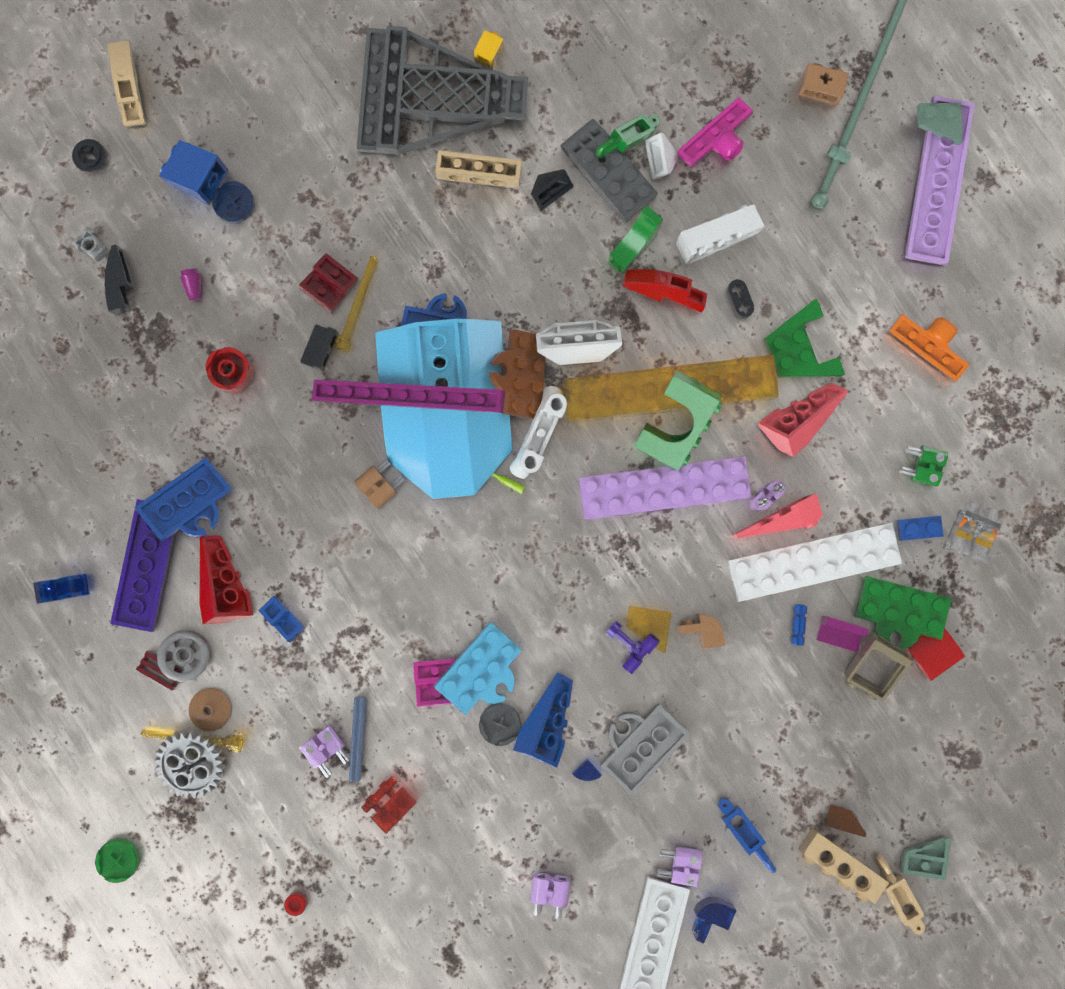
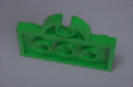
M865 576L855 617L876 622L877 635L891 642V634L897 632L901 636V641L897 646L905 649L917 642L920 634L942 640L952 598Z

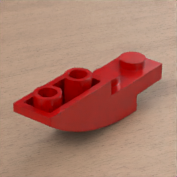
M652 269L627 270L622 285L631 291L640 293L658 302H661L663 297H666L701 313L706 306L708 294L691 287L692 279L671 272Z

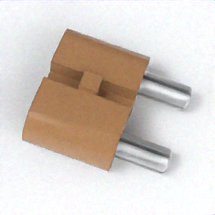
M387 459L377 468L372 465L354 481L356 486L377 509L397 494L395 489L405 481L404 478L401 479L403 477L401 475L391 484L384 478L381 473L391 465Z

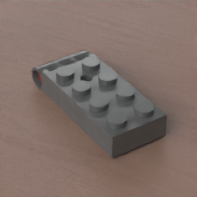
M591 119L564 141L560 147L625 224L656 199L658 192L625 153H621L618 148L602 158L596 155V150L608 141L610 137L595 119ZM603 159L605 162L601 163L598 160Z

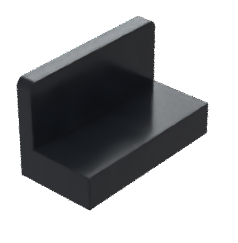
M316 324L300 362L324 372L339 335L337 330Z

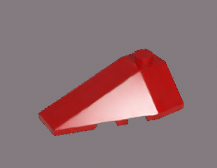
M206 535L200 537L199 605L203 625L222 624L253 616L249 592L247 589L244 590L239 579L241 576L238 571H235L231 563L232 557L221 536Z

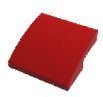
M945 628L942 640L920 634L917 642L911 647L905 648L930 681L965 658L964 653Z

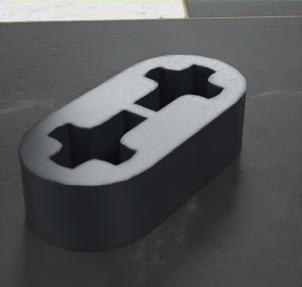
M739 279L731 281L727 287V295L733 311L738 318L747 319L754 312V304L747 285ZM734 285H736L737 288L741 287L742 289L739 292L740 298L737 292H732ZM740 301H742L744 307H749L746 312L747 314L744 311L740 312L739 309L742 306Z

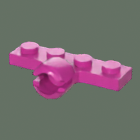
M738 97L677 151V155L691 168L711 151H716L727 161L733 160L743 149V140L734 133V130L753 115V110Z

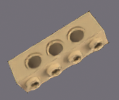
M438 150L435 171L437 179L519 189L522 160Z
M814 828L810 830L798 848L802 852V858L811 865L816 863L821 866L819 870L830 878L834 875L839 879L837 881L838 884L847 890L850 887L856 891L855 895L865 903L869 900L876 904L889 884L884 877ZM823 851L829 852L827 858L820 859ZM842 863H846L845 870L839 872V865ZM859 876H864L863 882L856 884V879Z

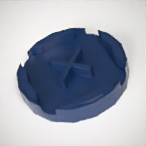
M231 181L224 183L223 186L215 190L212 206L216 214L223 221L234 224L241 223L250 217L255 207V201L252 192L243 183Z

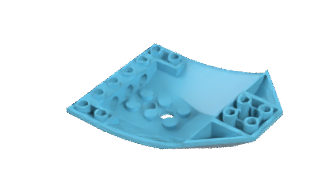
M447 319L414 322L375 333L379 383L436 386L437 380L445 379L448 382L447 387L496 389L491 382L489 373L498 372L500 375L502 373L500 365H490L494 355L504 351L501 321ZM438 358H443L446 364L442 368H437L434 366V361ZM381 406L387 460L432 499L475 495L513 451L510 415L489 412Z

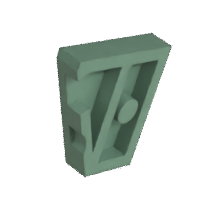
M919 103L917 106V127L925 131H931L940 138L944 136L954 141L953 144L960 145L962 143L961 103Z
M942 837L904 849L900 871L904 874L946 880L951 838Z

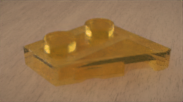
M629 606L626 627L644 640L652 633L660 640L655 648L666 653L671 612Z

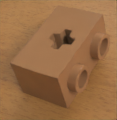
M808 63L803 72L798 95L838 105L844 96L849 73L843 72L839 68H826L819 63Z

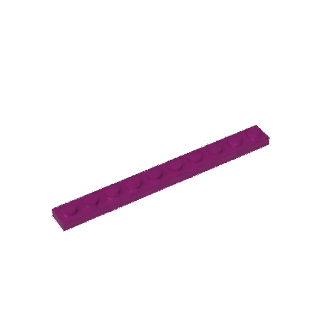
M314 380L312 400L317 402L503 413L506 391Z

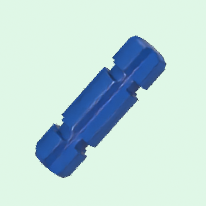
M796 604L792 644L803 646L805 642L803 634H805L807 617H805V614H807V606Z

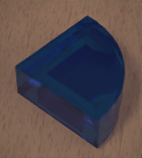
M588 758L572 772L576 778L583 781H593L602 776Z

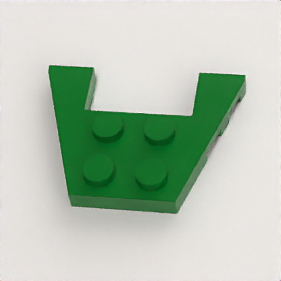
M818 299L813 300L764 338L778 378L841 377L845 375L839 357L818 364L804 327L805 323L824 316Z

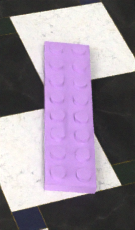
M934 96L931 99V103H961L962 143L955 145L953 144L954 141L944 136L940 138L931 131H926L904 258L947 265L975 103Z
M745 456L690 463L686 466L682 465L679 471L667 466L579 478L584 520L751 498Z

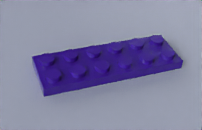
M137 499L135 507L144 500ZM134 510L110 624L154 632L175 533L161 542L136 510Z

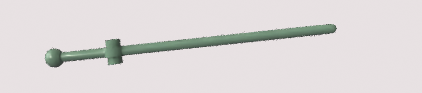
M898 0L838 146L832 144L828 150L827 156L832 158V162L820 191L812 197V204L816 208L826 207L828 204L827 193L840 162L847 164L852 152L847 150L848 142L907 0Z

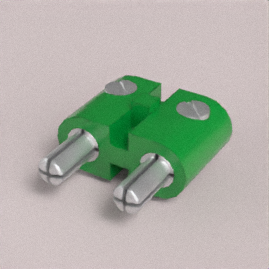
M924 445L920 449L907 446L906 453L917 455V463L913 469L901 466L900 469L904 470H899V472L910 475L912 481L938 487L944 473L942 472L943 467L947 463L948 452Z

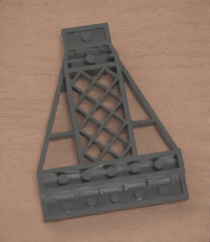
M386 26V29L367 28L356 149L358 152L399 155L504 123L505 119L525 121L528 77L509 76L497 70H490L409 31L407 27ZM409 40H413L436 52L434 66L406 64ZM442 54L469 68L439 66V56ZM412 75H417L420 81L412 87L407 79ZM432 77H438L441 81L435 88H432L427 82ZM458 78L462 84L453 90L448 83L452 79ZM474 80H479L482 86L474 91L469 84ZM425 84L430 92L422 98L416 91ZM406 85L410 90L404 94V87ZM446 86L451 93L442 99L437 92ZM466 87L472 95L463 101L458 93ZM485 90V101L483 102L478 95ZM414 94L419 101L410 107L405 100ZM434 95L439 100V103L431 109L426 101ZM453 97L460 102V105L454 110L446 104ZM476 99L481 106L473 112L467 104ZM423 104L427 110H419L418 108ZM444 106L448 112L438 110ZM465 108L468 113H458V112H459L461 109ZM402 120L429 121L428 138L400 146ZM437 121L471 124L433 136L434 123Z

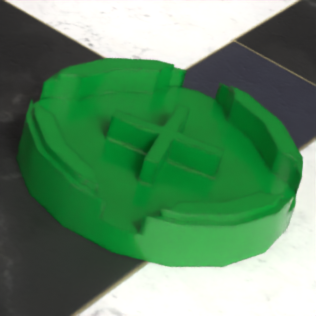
M121 838L105 843L98 850L95 858L98 874L102 875L105 878L104 880L111 883H120L129 879L137 871L140 862L136 846L127 839Z

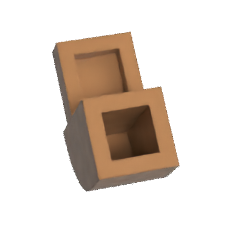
M698 613L696 614L697 622L694 619L682 620V624L677 625L679 634L699 632L701 647L704 649L725 646L722 626L715 618L709 615Z

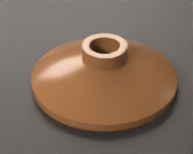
M208 688L199 691L193 696L189 704V716L192 723L204 731L220 729L228 722L231 716L230 700L225 693L218 689ZM206 707H209L211 709V713L209 715L205 713Z

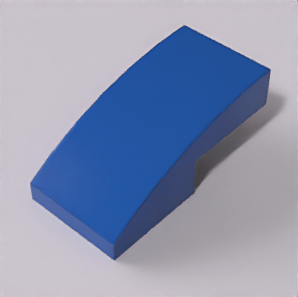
M275 596L258 610L287 642L291 643L305 629L304 625Z

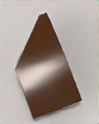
M830 804L825 822L826 826L866 837V831L852 810Z

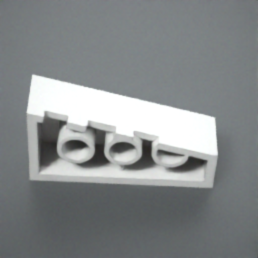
M754 204L748 207L743 205L737 208L735 212L725 213L714 220L682 231L676 241V246L687 266L761 233L765 226Z

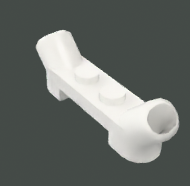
M549 386L543 390L541 404L517 457L510 464L511 473L518 478L526 479L530 473H534L540 468L544 459L542 455L558 419L563 417L567 401L563 391L558 387Z

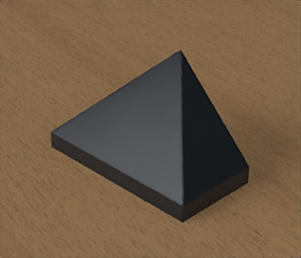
M561 169L539 174L531 195L539 210L542 211L574 186L566 170Z

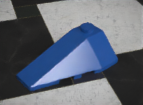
M560 673L556 674L520 729L513 748L514 751L547 765L558 767L565 745L562 735L563 728L567 727L568 720H565V712L570 706L573 680Z

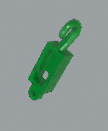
M641 114L615 128L609 136L610 139L596 150V155L599 158L605 157L616 148L623 153L645 141L656 130L660 123L659 118L655 115H650L646 118L644 114ZM638 126L642 133H638L635 127Z

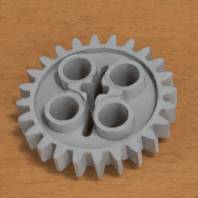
M186 729L181 734L175 732L172 737L169 735L165 742L161 743L160 749L155 753L158 757L154 760V763L159 765H157L154 771L161 772L157 779L164 778L165 781L162 786L169 785V792L173 789L177 790L176 796L183 792L186 799L190 793L194 799L198 794L203 797L207 791L211 792L214 786L216 787L219 784L220 779L224 775L222 771L225 769V765L221 763L225 760V757L219 756L222 749L216 750L217 742L211 744L209 742L211 736L204 739L203 732L196 736L195 730H192L189 735ZM191 748L195 749L198 754L194 753ZM201 767L205 768L207 772H204Z

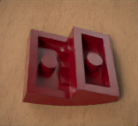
M325 253L312 267V272L299 284V289L328 312L332 313L358 281V277Z

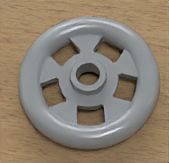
M175 632L161 643L157 653L158 666L162 673L172 680L181 682L192 680L198 677L207 667L210 657L209 647L206 641L195 632ZM183 639L185 645L176 648L174 642ZM194 642L200 648L195 653L193 649L190 647V645H192ZM167 652H173V661H166ZM182 653L188 654L185 660L180 659ZM194 658L200 661L196 668L190 666ZM175 666L184 667L183 673L175 672Z

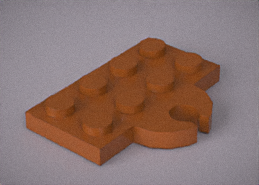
M516 329L509 330L508 350L495 354L490 361V365H500L502 368L501 375L498 372L489 373L495 388L506 391L502 414L534 419L541 404L546 357L537 352L536 334Z

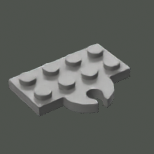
M660 704L645 718L633 713L617 716L620 721L628 724V730L625 733H619L616 725L611 723L609 728V740L615 750L600 766L630 796L691 735Z

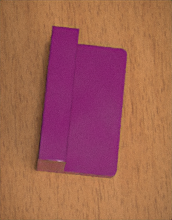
M822 616L816 639L857 652L862 636L867 637L869 629Z

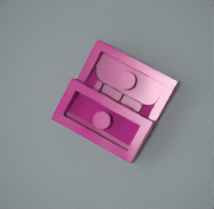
M456 658L413 662L417 707L452 704L433 685L454 663Z

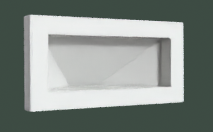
M659 133L645 140L652 180H657L670 174L679 158L676 150L664 133Z

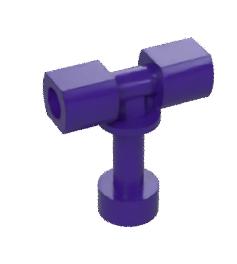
M615 621L605 634L611 639L615 636L630 649L628 654L631 656L623 664V668L630 674H633L643 662L644 656L647 653L650 654L659 644L660 640L650 633L643 642L638 640L635 643L620 630L622 625Z

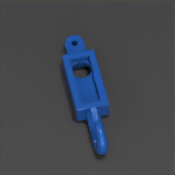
M721 798L718 801V807L724 814L722 817L724 823L749 856L755 853L771 873H775L777 870L775 865L761 847L766 843L738 805L734 807L727 798ZM736 815L741 816L743 819V824L738 828L733 827L731 824V819Z

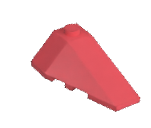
M829 383L809 393V397L799 402L794 400L790 402L791 406L783 410L778 408L772 411L758 425L778 450L794 457L809 444L848 391L834 383Z
M816 493L804 496L733 534L734 539L805 526L807 529L819 524L817 520L823 517L818 496Z

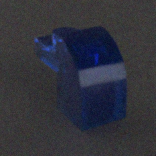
M86 574L33 583L37 604L90 595Z
M708 897L701 900L694 908L696 916L699 917V919L694 921L692 927L695 939L704 944L712 924L729 930L737 911L735 906L718 897Z

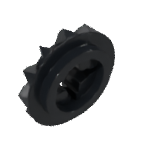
M93 139L80 141L75 145L72 152V160L76 167L81 171L89 173L94 170L99 171V167L105 165L104 160L107 156L105 148ZM83 153H92V155L95 157V160H88V158Z

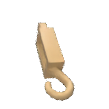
M878 854L875 857L876 863L889 882L884 891L901 922L905 926L909 925L911 930L917 935L924 933L925 926L921 918L925 915L906 880L900 874L894 876L885 858ZM905 904H911L914 910L904 914L902 908Z

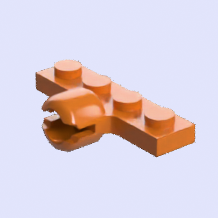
M901 314L888 330V332L954 382L970 366V364L949 349L948 344L957 334L958 329L953 323L943 317L936 318L930 327L924 330L904 314Z

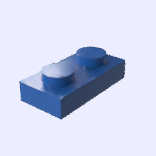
M941 516L897 520L899 541L944 537Z

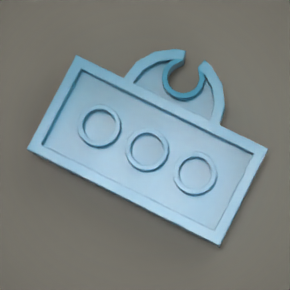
M489 622L433 687L465 715L479 699L492 704L503 702L506 698L501 694H497L495 688L498 684L504 683L506 690L512 693L515 680L508 666L522 650L494 624Z

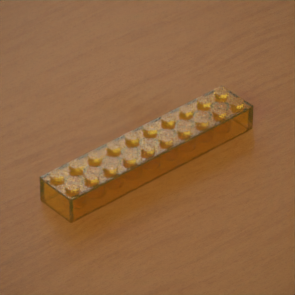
M774 355L563 379L564 397L567 401V423L689 410L683 404L664 394L676 370L722 394L720 400L723 403L722 406L774 400L779 397Z

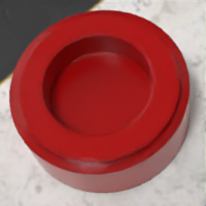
M291 893L285 900V911L291 916L302 914L307 906V899L302 893Z

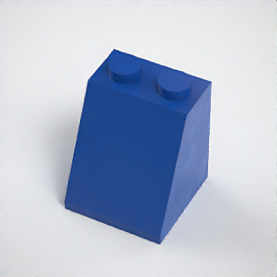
M179 140L177 145L172 147L171 156L167 163L162 165L159 176L165 183L209 205L215 190L219 188L225 178L228 168L218 155Z

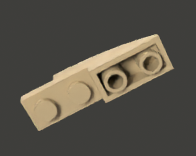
M130 41L108 43L114 90L120 107L124 127L145 125L146 121L138 89L139 83Z

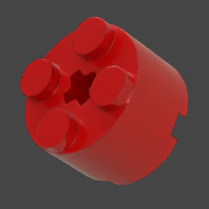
M232 347L213 351L205 365L209 381L221 390L230 393L243 391L249 386L254 375V366L250 359ZM228 368L233 369L231 373L227 371Z

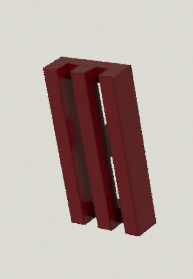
M146 651L136 670L172 691L175 690L179 681L170 679L173 681V683H170L144 668L147 666L165 676L158 666L148 661L150 658L157 662V655ZM175 666V672L183 673L182 669Z

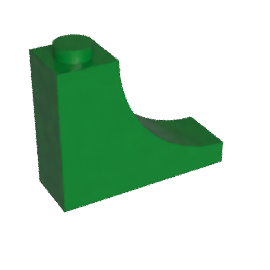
M648 205L641 211L632 228L609 255V265L617 272L620 270L624 274L657 237L663 219Z

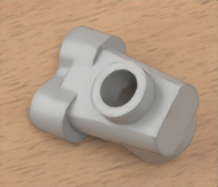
M90 227L83 229L81 236L75 238L72 242V245L79 252L84 251L96 261H101L108 253L107 249L97 239V233Z

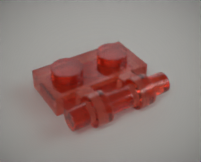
M393 776L387 781H383L379 785L380 788L373 795L370 794L361 807L366 813L372 808L376 811L371 819L385 834L417 803L403 787L397 792L393 790L392 787L397 783ZM386 794L390 799L382 806L379 800Z

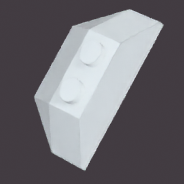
M598 320L555 323L536 334L537 352L558 365L601 362L622 346L620 327H613L608 323Z

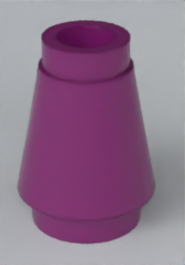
M197 268L182 270L180 279L188 299H201V273H198Z

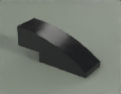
M115 244L111 246L108 255L104 285L108 311L114 315H119L132 311L126 291L132 290L134 287L124 251Z

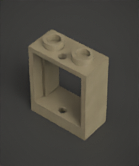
M873 632L846 669L845 677L851 687L855 689L860 688L870 698L874 700L879 699L884 702L913 663L910 653ZM873 648L897 662L880 687L856 673Z

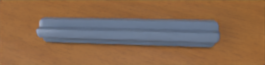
M362 696L354 698L349 781L359 782L361 780L366 697Z

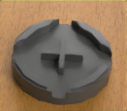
M496 703L483 711L480 716L479 729L485 741L496 746H504L517 738L521 728V720L515 708L509 704Z

